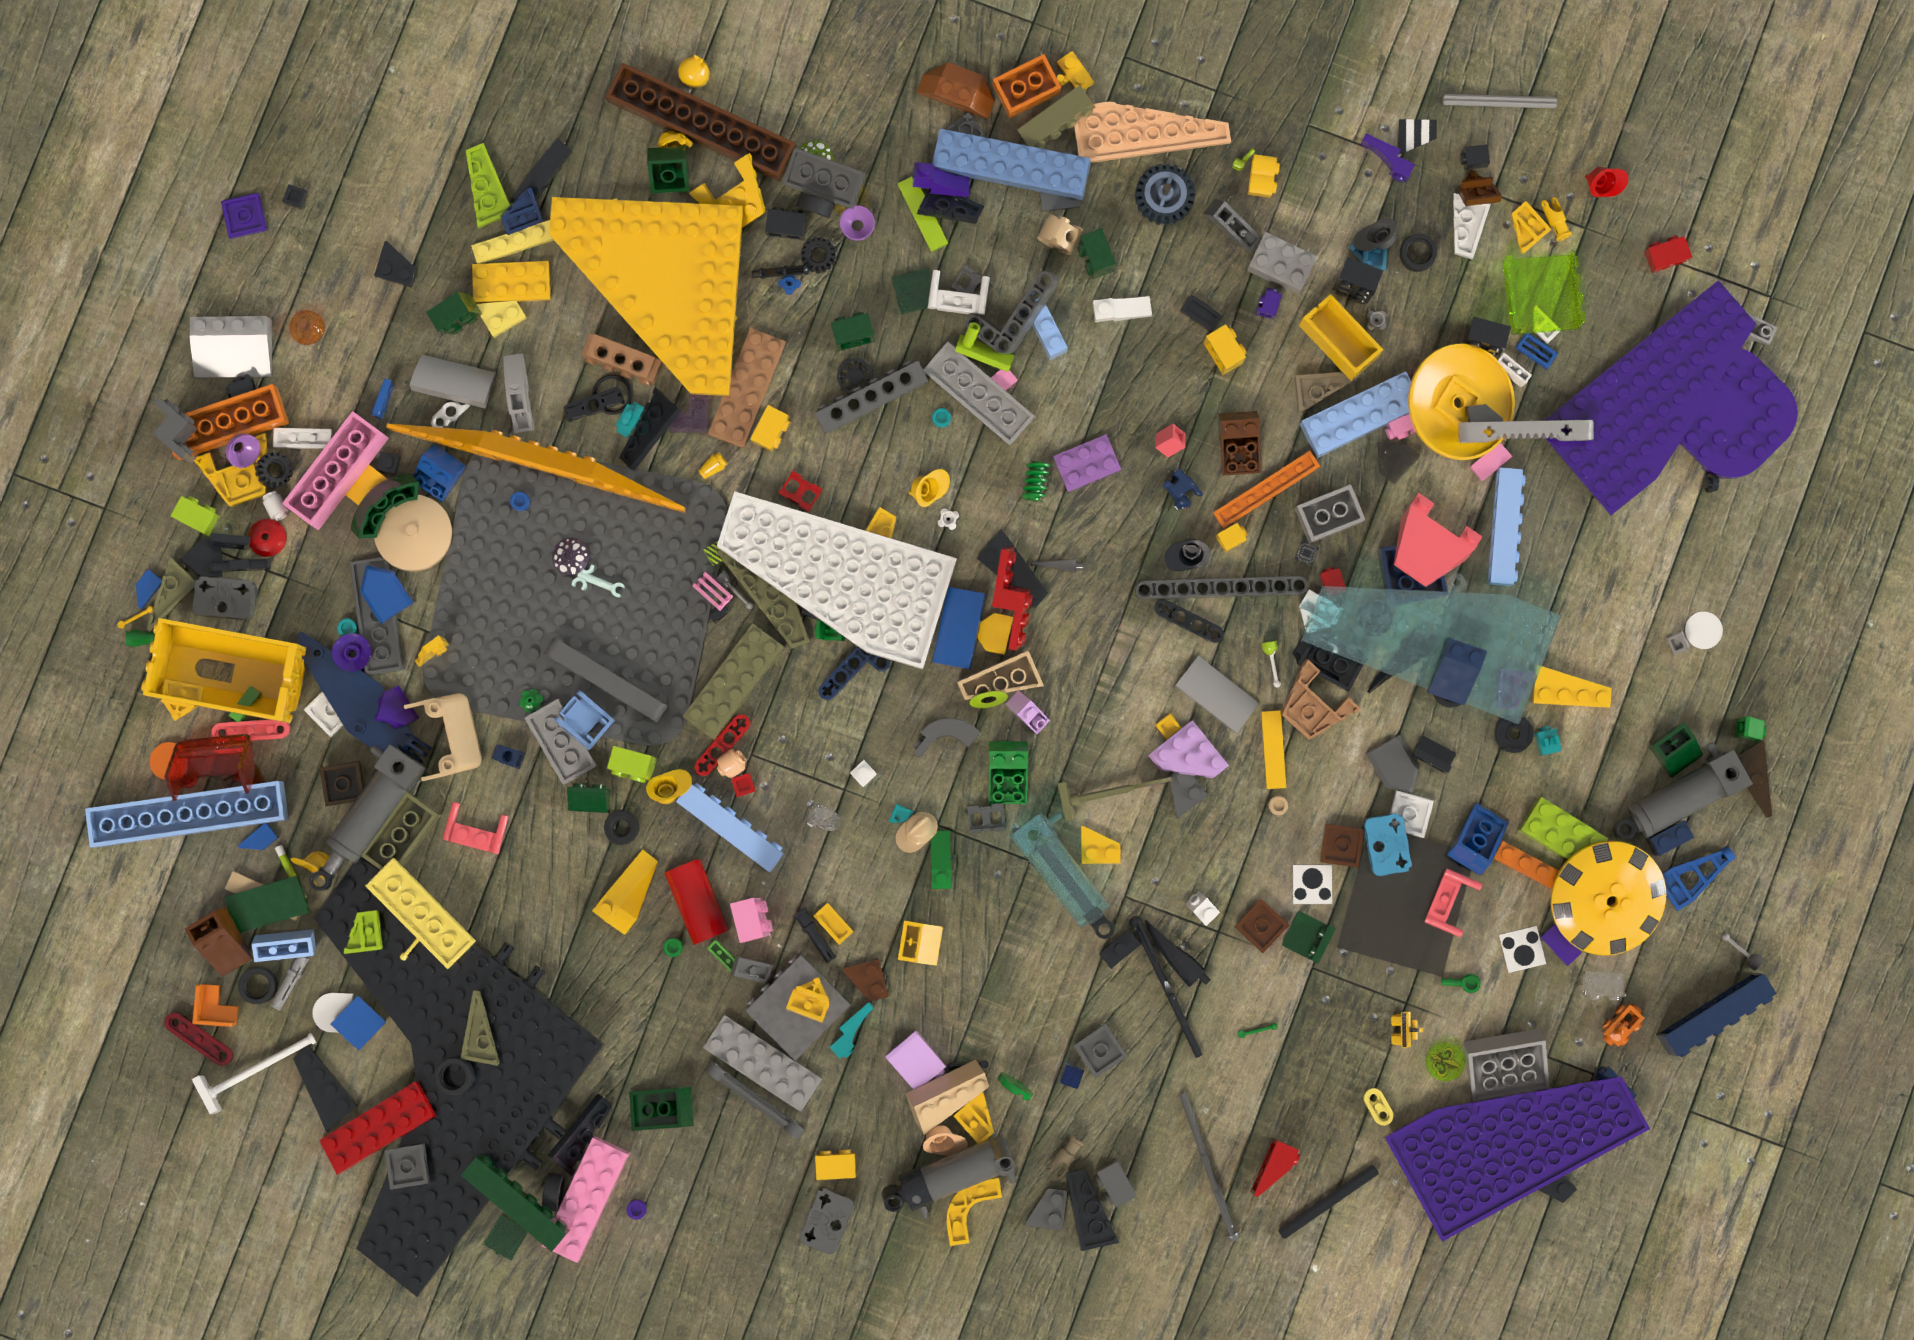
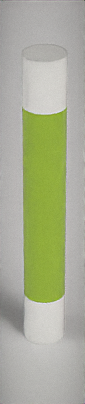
M277 846L275 850L288 877L296 876L283 846Z

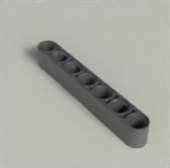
M555 637L544 652L547 656L657 723L668 707Z

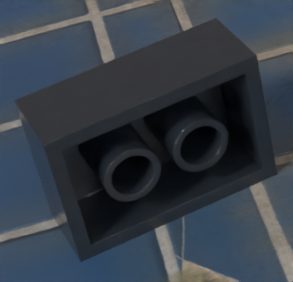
M1347 257L1340 268L1332 290L1336 291L1335 293L1339 296L1354 298L1353 300L1357 303H1368L1375 294L1384 271Z

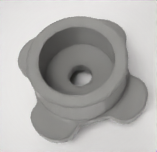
M1384 311L1368 312L1369 323L1367 327L1369 330L1374 328L1383 330L1386 328V313Z

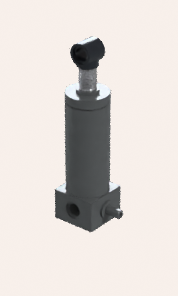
M375 745L372 746L370 752L380 758L374 766L377 770L326 841V844L332 848L333 852L323 867L320 866L318 871L311 875L309 883L314 890H328L332 885V880L335 877L334 874L344 860L349 859L357 863L408 790L412 791L426 772V767L395 746L389 745L385 752ZM403 763L404 769L399 773L398 766ZM319 876L325 878V884L321 887L316 883Z

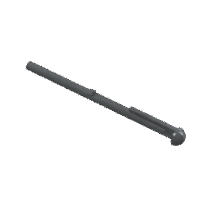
M1180 1093L1179 1096L1200 1157L1228 1231V1235L1225 1238L1228 1241H1236L1240 1236V1232H1235L1187 1093Z

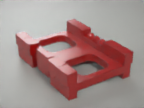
M792 470L778 494L788 500L790 498V501H793V503H796L805 511L810 512L823 489L814 483L811 485L802 479L801 475ZM790 480H794L800 485L794 494L785 489ZM806 490L816 494L811 504L802 500Z

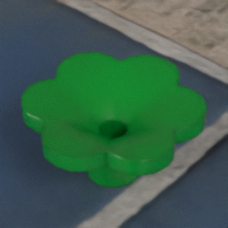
M536 689L522 692L519 705L524 707L525 712L531 713L533 710L541 709V703L544 698L538 694Z

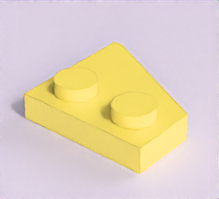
M517 301L477 304L482 313L480 316L494 338L527 318Z

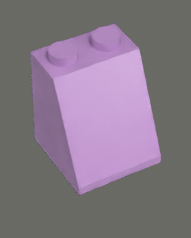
M917 1030L885 1056L913 1089L928 1083L933 1077L937 1079L945 1073L944 1068L946 1065Z

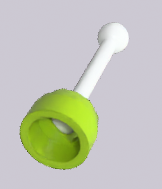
M1277 640L1261 643L1264 653L1270 656L1274 676L1273 685L1278 688L1281 682L1278 680L1274 654L1278 650Z

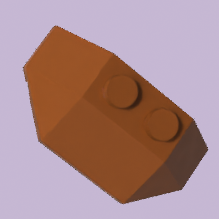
M949 62L924 74L916 92L988 120L994 105V99L983 75Z

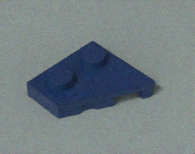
M530 186L526 187L500 215L507 235L543 222Z

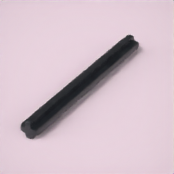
M1374 1165L1369 1166L1278 1230L1283 1239L1288 1238L1379 1174Z

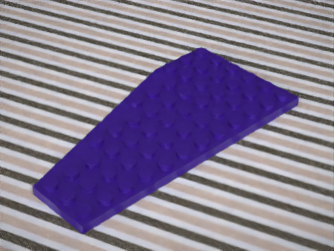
M1719 280L1544 420H1593L1594 440L1560 441L1556 438H1546V440L1610 516L1658 478L1756 326L1755 321ZM1562 428L1561 432L1566 434L1568 429Z
M1617 1076L1436 1108L1384 1136L1443 1242L1646 1132L1650 1127L1622 1077Z

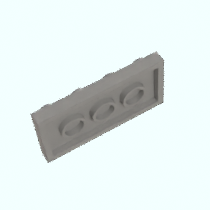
M558 698L525 717V720L560 781L565 785L598 765L590 751L553 720L556 716L563 720L559 712L564 706Z

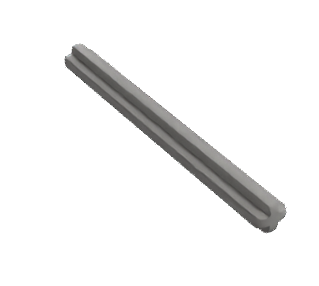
M1444 94L1443 104L1556 108L1557 98Z

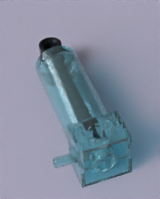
M1057 812L1047 819L1046 816L1044 817L1042 813H1039L1009 836L1022 855L1030 861L1080 929L1088 924L1099 938H1110L1114 933V925L1104 915V911L1110 905L1104 900L1103 896L1056 836L1058 834L1055 832L1053 825L1061 820L1063 816L1060 812ZM1035 830L1038 833L1036 841H1031L1028 838L1029 831ZM1104 923L1110 928L1106 935H1102L1099 932V926Z

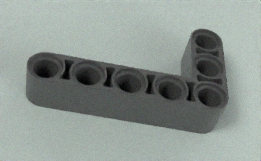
M1040 272L1003 329H1000L981 315L968 316L965 320L966 329H968L970 323H974L978 319L980 330L977 337L999 353H1014L1059 283L1058 276L1053 272ZM1046 276L1050 277L1048 285L1045 284ZM1036 292H1038L1040 295L1038 301H1035L1034 295ZM1026 308H1028L1029 315L1027 318L1024 316V311ZM1016 324L1019 327L1017 334L1014 333V326ZM990 330H993L994 333L992 339L989 338ZM1007 340L1008 348L1005 350L1003 344Z

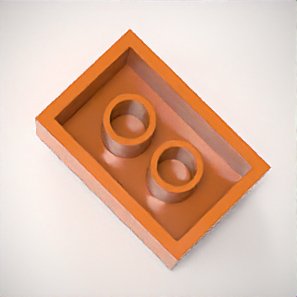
M1045 54L993 79V87L1009 118L1061 94V86Z

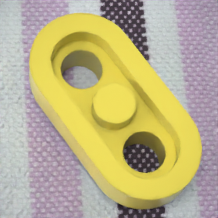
M1376 1088L1366 1090L1363 1100L1375 1122L1380 1125L1390 1124L1393 1120V1111L1383 1093ZM1375 1094L1376 1100L1370 1101V1095ZM1382 1111L1386 1113V1117L1383 1119L1379 1117Z

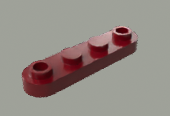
M175 1012L167 1015L164 1021L166 1029L219 1066L228 1065L232 1061V1050L197 1024H192V1021L181 1013ZM174 1019L179 1020V1024L177 1026L173 1024ZM222 1052H225L227 1055L225 1059L221 1058Z

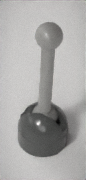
M724 570L715 581L722 587H729L746 604L747 609H752L753 603L748 602L730 584L731 578Z
M1728 933L1722 935L1723 940L1730 942L1747 957V964L1752 970L1756 971L1765 959L1760 955H1750L1730 938Z

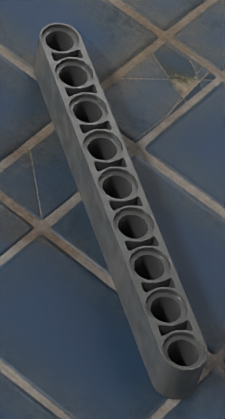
M1301 576L1141 581L1135 588V595L1140 600L1297 596L1307 590L1308 582ZM1257 582L1264 584L1265 590L1263 592H1258L1255 589ZM1275 582L1283 583L1284 590L1277 591L1274 587ZM1294 582H1302L1303 590L1297 591L1294 588ZM1219 583L1224 584L1226 592L1219 593L1216 590V585ZM1237 583L1245 585L1246 589L1244 592L1241 593L1236 590L1235 586ZM1181 584L1185 585L1188 592L1180 594L1177 587ZM1204 584L1207 587V592L1204 594L1199 593L1197 585ZM1160 585L1167 586L1168 593L1166 595L1158 592ZM1139 587H1148L1149 594L1145 596L1141 595L1139 593Z

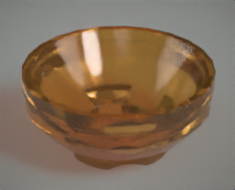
M303 310L292 317L289 330L296 342L303 345H312L322 338L325 325L319 314L314 311ZM303 320H307L310 323V328L306 331H302L299 328Z

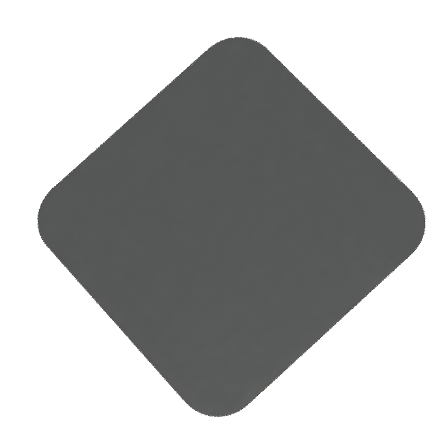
M475 454L468 462L464 472L452 527V541L446 555L428 639L429 643L439 635L445 638L449 645L446 647L447 651L442 655H435L423 664V677L430 693L435 698L462 693L467 696L471 711L526 722L525 717L536 711L533 710V712L527 713L524 707L519 705L523 691L536 689L538 694L544 698L541 703V708L558 698L564 707L573 696L580 700L581 698L576 694L580 690L615 720L601 737L645 746H657L674 739L687 722L682 716L691 706L712 603L692 585L699 582L698 579L704 576V572L714 580L718 577L720 563L712 566L703 549L717 542L720 538L728 513L723 498L715 489L702 482L638 469L634 471L628 467L595 461L684 506L686 513L576 483L572 479ZM521 491L529 496L530 505L525 511H516L511 506L510 498L515 492ZM574 544L580 545L576 550H573ZM559 548L563 549L564 552L562 554L557 553ZM582 555L584 557L582 560L585 562L584 570H589L591 564L595 566L594 571L590 575L613 584L622 583L625 588H616V593L620 594L621 598H617L611 591L587 582L585 591L581 590L583 586L581 581L577 582L576 586L573 587L572 581L578 576L581 562L576 560V556ZM564 565L567 571L562 572L560 566ZM571 567L576 568L575 573L571 572ZM707 580L706 583L715 590V585ZM702 585L700 588L713 599L714 595ZM554 637L668 706L658 723L544 654ZM598 721L588 734L596 736L603 728V725Z

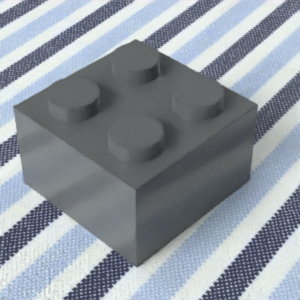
M1116 1158L1095 1169L1097 1174L1094 1176L1101 1188L1105 1186L1107 1191L1104 1194L1110 1205L1115 1204L1117 1208L1137 1197Z

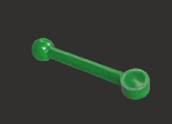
M1271 1023L1270 1026H1265L1245 1032L1241 1030L1238 1032L1239 1038H1244L1246 1035L1254 1034L1270 1029L1276 1030L1278 1028V1025L1276 1023Z

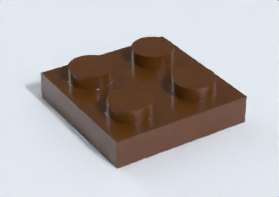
M1325 824L1320 862L1359 868L1364 829Z
M1260 898L1234 927L1261 953H1264L1286 930L1289 924Z

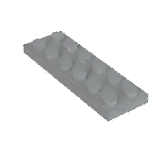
M949 342L942 347L923 370L1010 446L1035 418L1030 411L967 357L955 352V347Z
M726 1015L723 1016L703 1047L800 1112L822 1080L821 1077Z

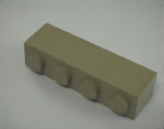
M1079 85L1017 129V131L1028 146L1043 149L1046 146L1045 143L1051 139H1057L1061 136L1063 130L1074 127L1077 124V120L1089 116L1096 107L1081 85Z

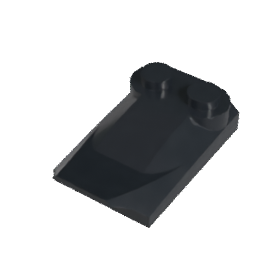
M1317 630L1309 634H1303L1292 653L1299 666L1302 667L1304 660L1308 659L1320 670L1317 676L1347 692L1350 691L1367 660V657Z

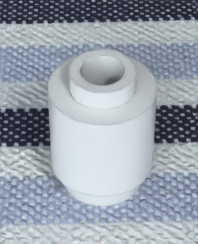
M277 491L269 492L262 497L264 500L263 504L271 519L279 521L287 516L288 509L282 504L284 501Z

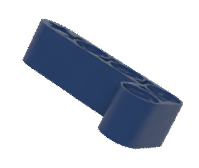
M857 646L821 684L818 691L820 697L825 701L833 700L867 663L878 672L887 671L891 664L890 659H886L887 665L884 668H879L876 665V661L883 657L873 654L866 655ZM851 659L859 660L860 665L858 668L852 669L849 667ZM838 673L846 674V680L843 683L836 681L835 678ZM833 680L834 684L837 685L839 688L836 690V688L833 687L831 689V696H823V694L825 693L823 689L825 687L829 689L832 686V684L829 682Z

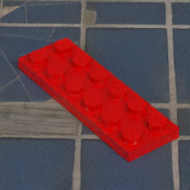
M415 1081L319 1141L335 1173L339 1175L432 1119L436 1114L420 1083Z

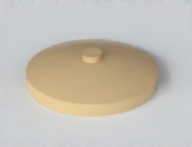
M418 495L417 500L392 507L385 514L386 517L379 528L377 538H374L378 551L389 564L400 570L416 572L431 568L444 558L452 541V525L446 511L440 504L431 498Z

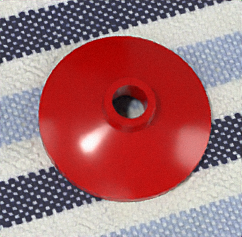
M273 519L257 521L252 525L248 533L250 548L256 554L263 557L277 555L286 545V531L278 521ZM264 534L269 535L267 540H263Z

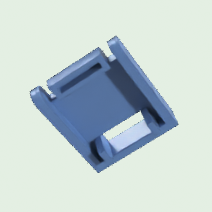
M578 690L576 694L581 699L578 700L573 696L559 712L563 720L557 716L553 720L582 746L590 750L615 720L583 692ZM599 721L603 728L594 738L587 735Z

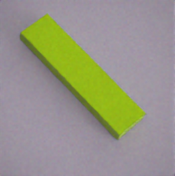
M912 177L897 183L930 251L933 252L948 245V241L936 217L917 214L925 197L922 189L913 187Z

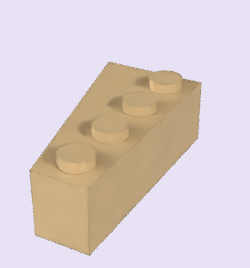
M1028 650L956 681L965 700L972 699L986 692L1000 691L1008 693L1044 686Z
M974 1060L906 1093L914 1119L925 1135L986 1090L989 1084L984 1071L978 1062Z

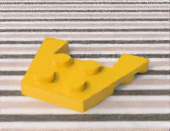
M750 153L734 163L744 181L716 200L705 183L689 193L700 204L743 206L742 228L766 213Z
M265 433L255 436L260 444V453L257 460L246 468L230 466L217 471L211 453L198 456L194 461L229 507L267 494V486L262 485L263 482L258 481L260 479L259 476L256 477L255 475L257 473V470H255V466L258 465L256 464L257 461L267 454V436Z

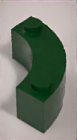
M411 473L391 477L375 486L357 507L351 523V531L359 539L377 538L379 528L386 517L385 514L392 507L417 500L419 481Z

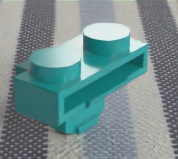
M634 401L631 405L627 404L615 424L618 427L616 432L629 438L645 410L644 407Z

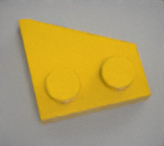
M438 635L422 647L415 662L420 667L435 655H442L447 651L446 647L449 643L445 638Z
M1081 826V864L1121 863L1120 843L1085 826Z

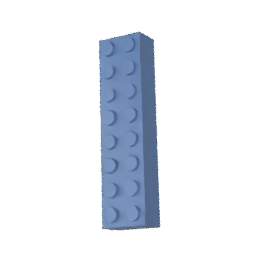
M940 129L932 164H934L935 168L953 175L1083 200L1091 161L1087 157Z

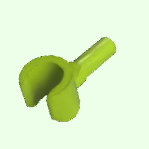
M1251 149L1242 160L1236 158L1232 168L1242 171L1245 163L1254 154L1255 150Z

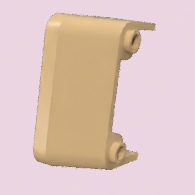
M455 693L404 705L405 709L424 705L428 716L432 718L443 716L451 755L444 756L439 761L440 773L421 777L422 781L475 769L481 765L482 754L469 700L465 694Z

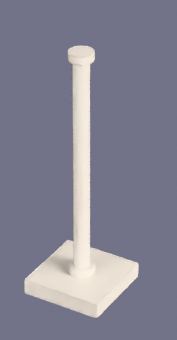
M309 1033L306 1038L214 1087L209 1086L205 1076H197L192 1081L208 1112L216 1114L222 1111L216 1099L218 1093L303 1047L317 1042L313 1034Z

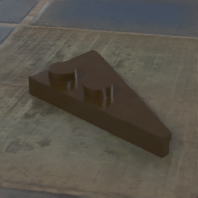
M1760 741L1737 756L1753 783L1747 789L1765 817L1769 818L1772 816L1765 743Z

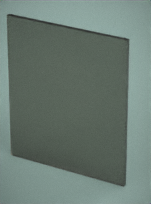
M1406 834L1412 867H1409L1407 872L1377 876L1371 870L1365 840L1337 948L1443 977L1454 935L1427 924L1424 920L1446 868L1468 878L1471 870L1447 856L1451 846ZM1376 841L1373 844V849L1377 852L1383 847L1381 841ZM1400 856L1396 864L1402 867V863H1405V860L1401 859ZM1463 883L1445 922L1454 927L1457 925L1467 887Z

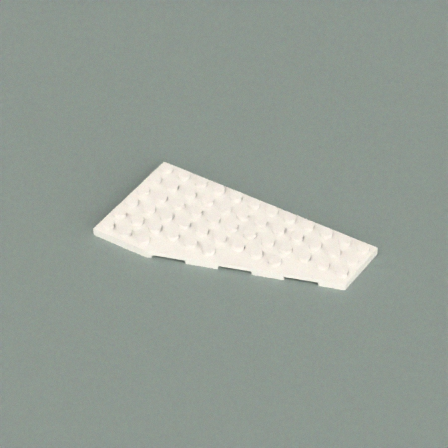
M735 491L717 544L720 550L865 652L923 669L957 558Z

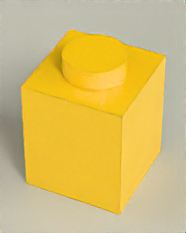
M1236 523L1218 533L1216 538L1226 553L1247 540V532L1243 526H1239Z

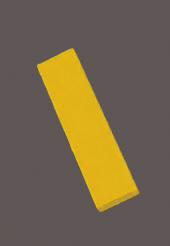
M1281 711L1261 712L1266 789L1286 788Z

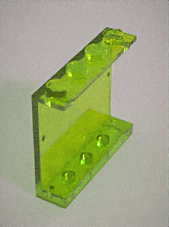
M1571 250L1569 255L1513 259V255L1504 257L1502 264L1511 335L1577 330L1582 327L1586 321V315L1581 307V304H1583V294L1579 291L1581 276L1577 274L1579 260L1578 256H1575L1574 250Z

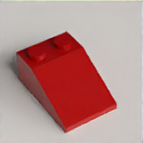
M1273 1138L1251 1193L1259 1197L1292 1169L1293 1165L1296 1166L1300 1158L1299 1150Z

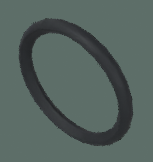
M619 375L602 377L594 385L592 395L596 394L598 386L607 379L622 381L627 386L629 392L627 403L619 410H606L603 412L609 415L622 413L626 405H630L633 392L631 385ZM593 400L595 406L598 408V407H599L598 401H597V400Z

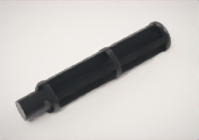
M804 264L797 266L785 265L784 267L768 269L760 268L759 270H753L751 275L752 278L761 279L800 274L808 275L809 266Z

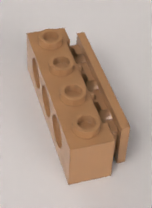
M589 334L581 354L588 364L595 366L598 363L603 365V369L609 372L619 371L621 376L628 379L632 377L637 378L639 383L646 386L656 384L663 366L662 361L654 356L596 334ZM602 350L608 351L606 356L599 357V353ZM620 357L626 358L624 363L617 364V360ZM637 364L644 365L640 371L635 370Z

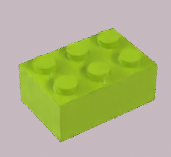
M613 746L607 769L612 770L611 774L623 778H627V775H630V779L645 783L646 780L650 781L652 779L657 758Z

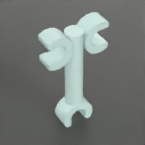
M580 562L578 576L572 581L573 587L576 586L577 582L581 581L583 583L581 590L585 591L587 582L607 589L615 597L621 598V595L616 593V588H625L622 583L613 584L590 575L594 571L595 566L591 564L589 570H584L585 562Z

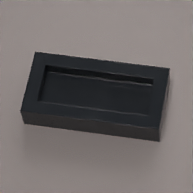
M1192 294L1180 310V312L1211 333L1223 317Z

